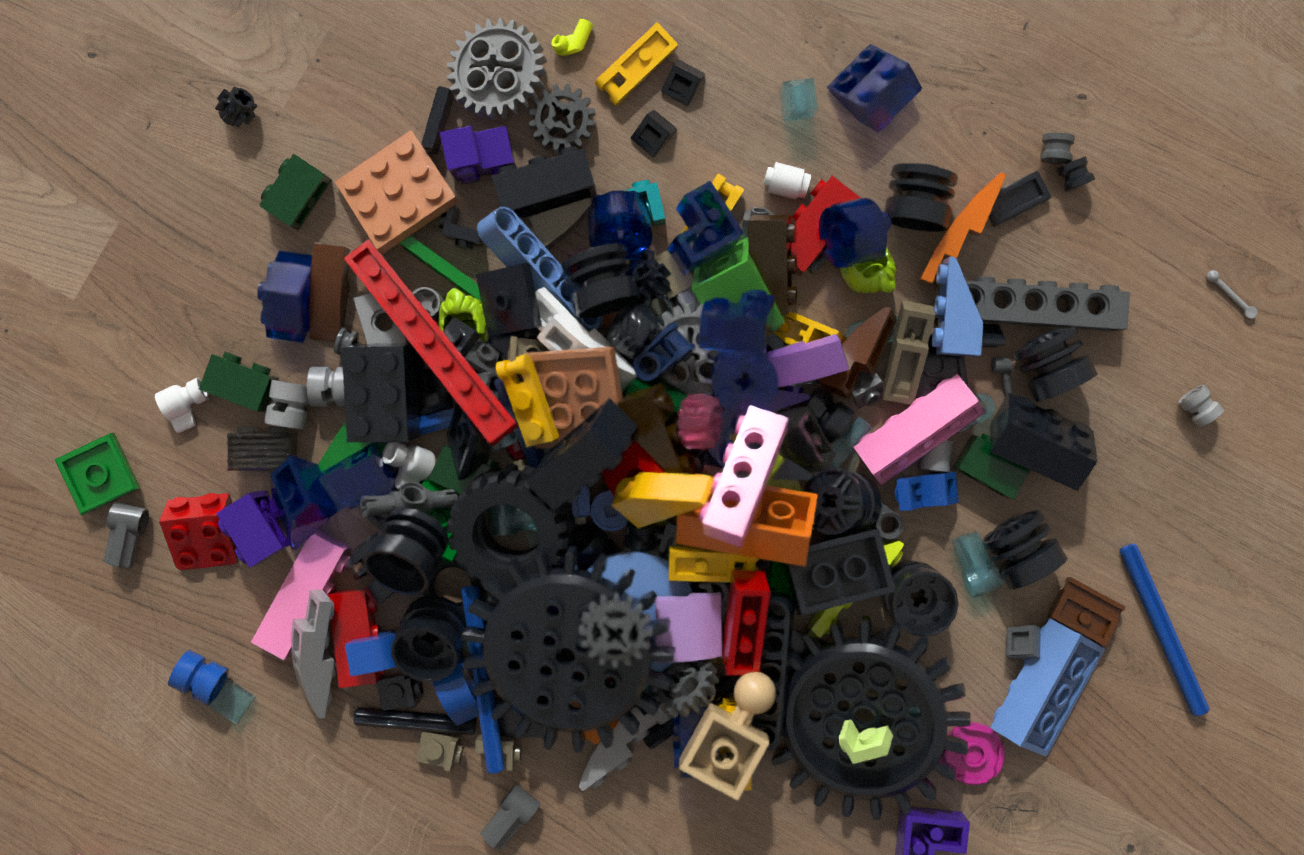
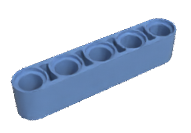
M500 207L480 220L477 227L479 237L506 267L529 262L535 293L537 290L545 287L588 332L598 329L602 325L603 316L578 319L571 296L581 287H568L566 279L569 275L563 273L561 264L510 208Z

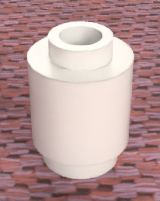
M775 162L774 168H767L763 185L768 186V193L795 200L797 197L805 199L811 174L804 173V169Z

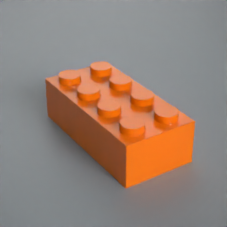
M766 485L742 548L704 534L703 522L699 521L703 507L679 514L677 518L676 544L806 567L818 494ZM710 491L706 502L711 503L715 492ZM727 500L722 505L728 509H734L740 504L735 500Z

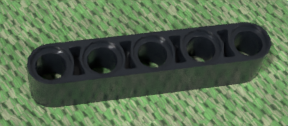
M776 592L769 597L759 669L760 673L767 675L774 683L777 705L771 706L763 713L754 714L752 718V726L760 730L762 727L770 728L775 734L773 736L767 735L770 743L765 751L773 750L778 745L785 724L795 606L793 599L783 592ZM771 606H781L785 610V615L778 616L774 614ZM776 636L780 638L783 645L775 646L771 644L768 637ZM766 667L776 668L780 675H770L766 671Z

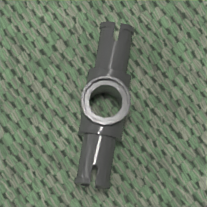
M405 482L401 485L399 491L389 492L388 495L363 496L360 500V510L363 512L364 518L388 515L392 510L399 508L415 509L429 514L434 510L451 509L458 500V496L455 494L456 491L454 489L429 491L419 483Z

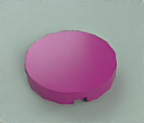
M971 722V726L954 727L947 734L968 741L966 755L948 750H943L942 759L956 767V780L967 785H982L1001 772L1005 761V748L999 736L989 726L979 722Z

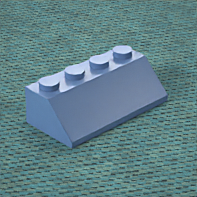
M1049 618L1047 624L1040 629V659H1024L1023 668L1017 679L1013 680L1010 684L1008 695L1003 705L994 713V721L990 728L1020 747L1047 757L1101 659L1105 648Z

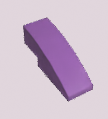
M836 334L806 344L804 341L743 360L753 391L802 383L849 370L841 341Z

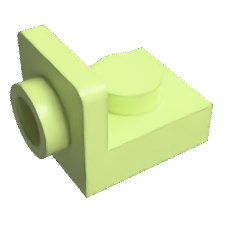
M850 719L844 721L839 735V744L841 749L845 753L847 752L852 763L855 764L888 755L893 735L888 726L877 729L868 728L859 733Z

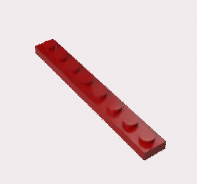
M369 239L344 257V260L492 447L519 427Z

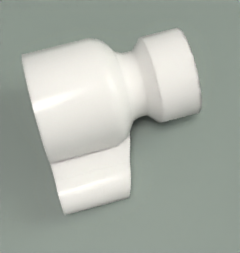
M198 377L187 382L186 387L173 385L155 394L156 403L161 413L167 420L171 421L178 434L196 426L191 405L209 400V394L199 390L201 380Z
M389 442L385 446L382 455L384 463L393 467L399 466L398 476L395 479V487L397 489H400L401 485L405 482L419 483L420 480L426 479L431 474L435 465V456L431 451L416 445L407 447L402 442Z

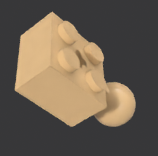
M750 672L738 679L734 688L737 706L732 714L709 703L679 758V768L682 771L737 801L770 743L767 733L749 724L754 714L767 711L773 705L776 697L774 683L767 675L760 672ZM719 747H729L730 753L723 752L722 755H718Z

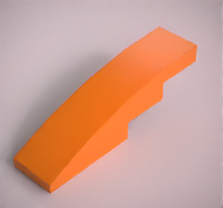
M1000 172L972 198L955 218L933 250L919 278L920 281L932 284L937 274L938 265L941 264L943 257H956L957 259L967 233L979 236L982 233L1007 174Z

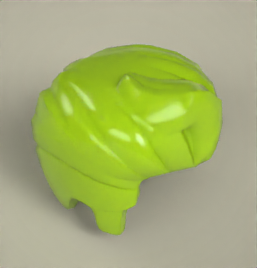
M865 236L844 243L838 258L839 269L843 280L851 290L858 293L871 292L872 294L877 291L884 293L894 291L896 287L895 275L897 274L896 264L882 240L878 242L871 236Z
M458 289L450 290L447 293L446 300L440 304V329L444 331L453 317L477 331L481 335L480 339L488 342L489 335L481 301L470 295L465 296Z

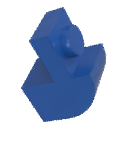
M956 472L897 477L898 479H896L895 499L899 503L900 511L959 503Z
M395 629L382 631L377 636L354 639L345 644L350 676L397 667L391 656L392 642L397 633Z
M462 650L452 673L442 680L432 681L445 712L457 726L479 716L477 698L473 693L475 684L469 677L468 670L463 668L464 656Z

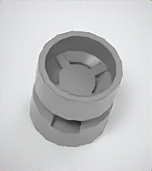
M310 367L307 376V398L310 406L330 407L332 402H335L337 407H345L342 367H337L335 371H332L330 367Z
M271 380L269 397L273 402L267 405L264 423L305 430L308 412L304 409V406L309 404L307 385Z

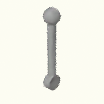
M1211 270L1207 273V280L1215 282L1243 310L1245 318L1251 319L1257 316V309L1254 306H1248L1219 278L1217 271Z

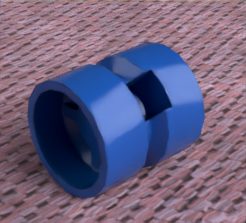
M610 489L600 492L595 497L591 505V516L599 528L605 531H617L627 524V518L611 506L614 496Z
M187 650L175 665L168 680V686L183 694L191 691L193 699L209 706L221 691L228 677L229 669L215 662L206 664L205 657Z

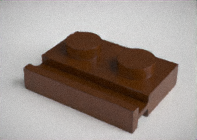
M1067 577L1063 589L1060 590L1047 617L1079 633L1101 647H1107L1120 620L1118 618L1121 612L1125 610V606L1074 578Z

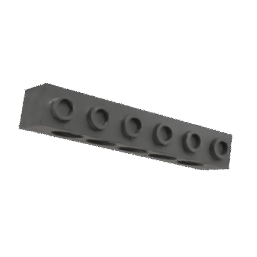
M984 276L976 277V281H966L969 290L975 296V305L983 323L1056 328L1075 326L1076 329L1114 332L1127 330L1130 292L1119 291V286L1101 285L1100 290L1088 289V284L1069 283V288L1057 287V282L1038 281V286L1026 285L1025 279H1007V283H995L994 277ZM937 282L935 285V299L937 296H940L941 284ZM996 292L1003 294L1006 299L1003 309L998 308L994 303ZM1027 295H1032L1036 299L1037 304L1033 311L1029 310L1025 305ZM1058 297L1064 298L1067 302V309L1064 313L1060 312L1056 307ZM1090 299L1094 300L1098 305L1095 315L1091 314L1087 308Z

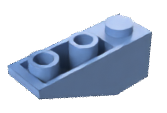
M948 257L937 268L936 281L938 284H941L940 296L936 297L934 304L935 315H939L938 328L933 330L932 346L936 347L937 355L981 356L983 321L956 257Z

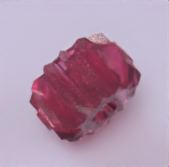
M706 394L688 395L685 400H682L681 410L678 411L679 421L677 425H679L678 436L681 438L683 446L706 450V448H713L719 442L720 433L723 431L722 422L724 419H722L723 409L719 406L718 398L707 396Z

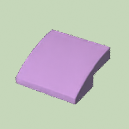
M721 593L657 596L655 601L656 620L669 618L671 625L668 632L656 635V646L675 647L676 654L672 662L722 657Z

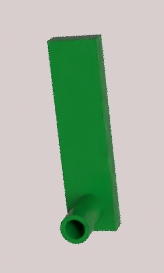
M411 235L400 242L402 248L467 296H473V298L481 301L478 284Z

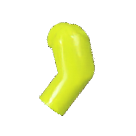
M579 19L573 34L568 36H560L558 34L552 39V48L560 56H568L582 51L594 25L585 19Z

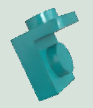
M642 180L633 183L632 188L627 189L629 201L647 197L648 200L642 201L646 220L652 218L654 227L666 224L657 182L650 183V180Z

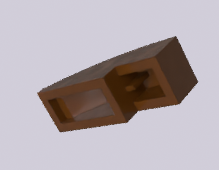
M314 243L309 296L310 339L335 342L339 331L344 328L349 282L347 281L349 265L344 260V257L350 254V249L346 247Z
M885 306L872 315L845 340L842 348L849 370L820 378L819 383L827 392L849 399L860 373L864 372L873 375L897 322V318L891 308Z

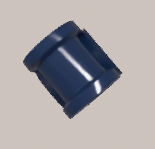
M676 322L663 329L655 337L654 341L635 358L634 371L640 379L649 381L663 377L696 349L695 344H689L679 332V325ZM650 357L657 363L656 372H653L649 367L648 361Z

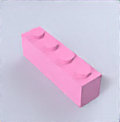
M956 374L952 378L941 381L936 389L928 395L914 400L910 407L901 414L890 417L884 426L877 431L863 436L859 443L854 446V449L880 485H882L985 412L979 400L960 376Z
M320 530L311 532L251 643L282 660L292 655L291 633L293 619L306 618L310 590H323L326 595L333 592L336 585L332 581L337 572L341 574L345 570L343 564L349 559L347 554L351 547Z

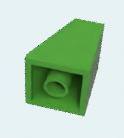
M748 237L695 264L692 291L700 304H705V312L707 314L713 308H717L716 318L720 319L727 315L728 318L725 325L729 327L736 324L737 327L731 334L733 337L742 336L743 338L736 346H746L753 341L754 337L765 332H774L785 323V315H781L749 254Z

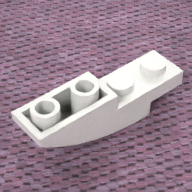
M545 287L536 291L535 294L542 326L537 327L541 331L537 339L550 351L613 347L596 329L588 332ZM615 350L621 392L623 394L637 375L627 360Z

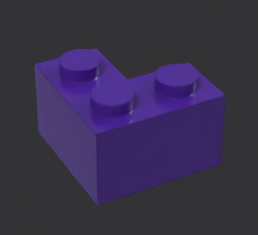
M470 125L440 132L447 169L455 180L462 181V184L480 181V176L489 174L493 176L498 174V169L502 167L516 165L510 134L506 126L475 132Z
M267 490L248 493L216 513L220 519L218 525L221 531L227 537H231L236 545L235 552L237 557L243 564H248L250 568L261 564L291 545L276 521L283 515Z
M911 806L910 813L904 815L900 810L895 855H935V850L967 854L970 822L960 811Z

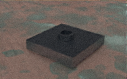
M529 262L475 274L489 337L542 326Z

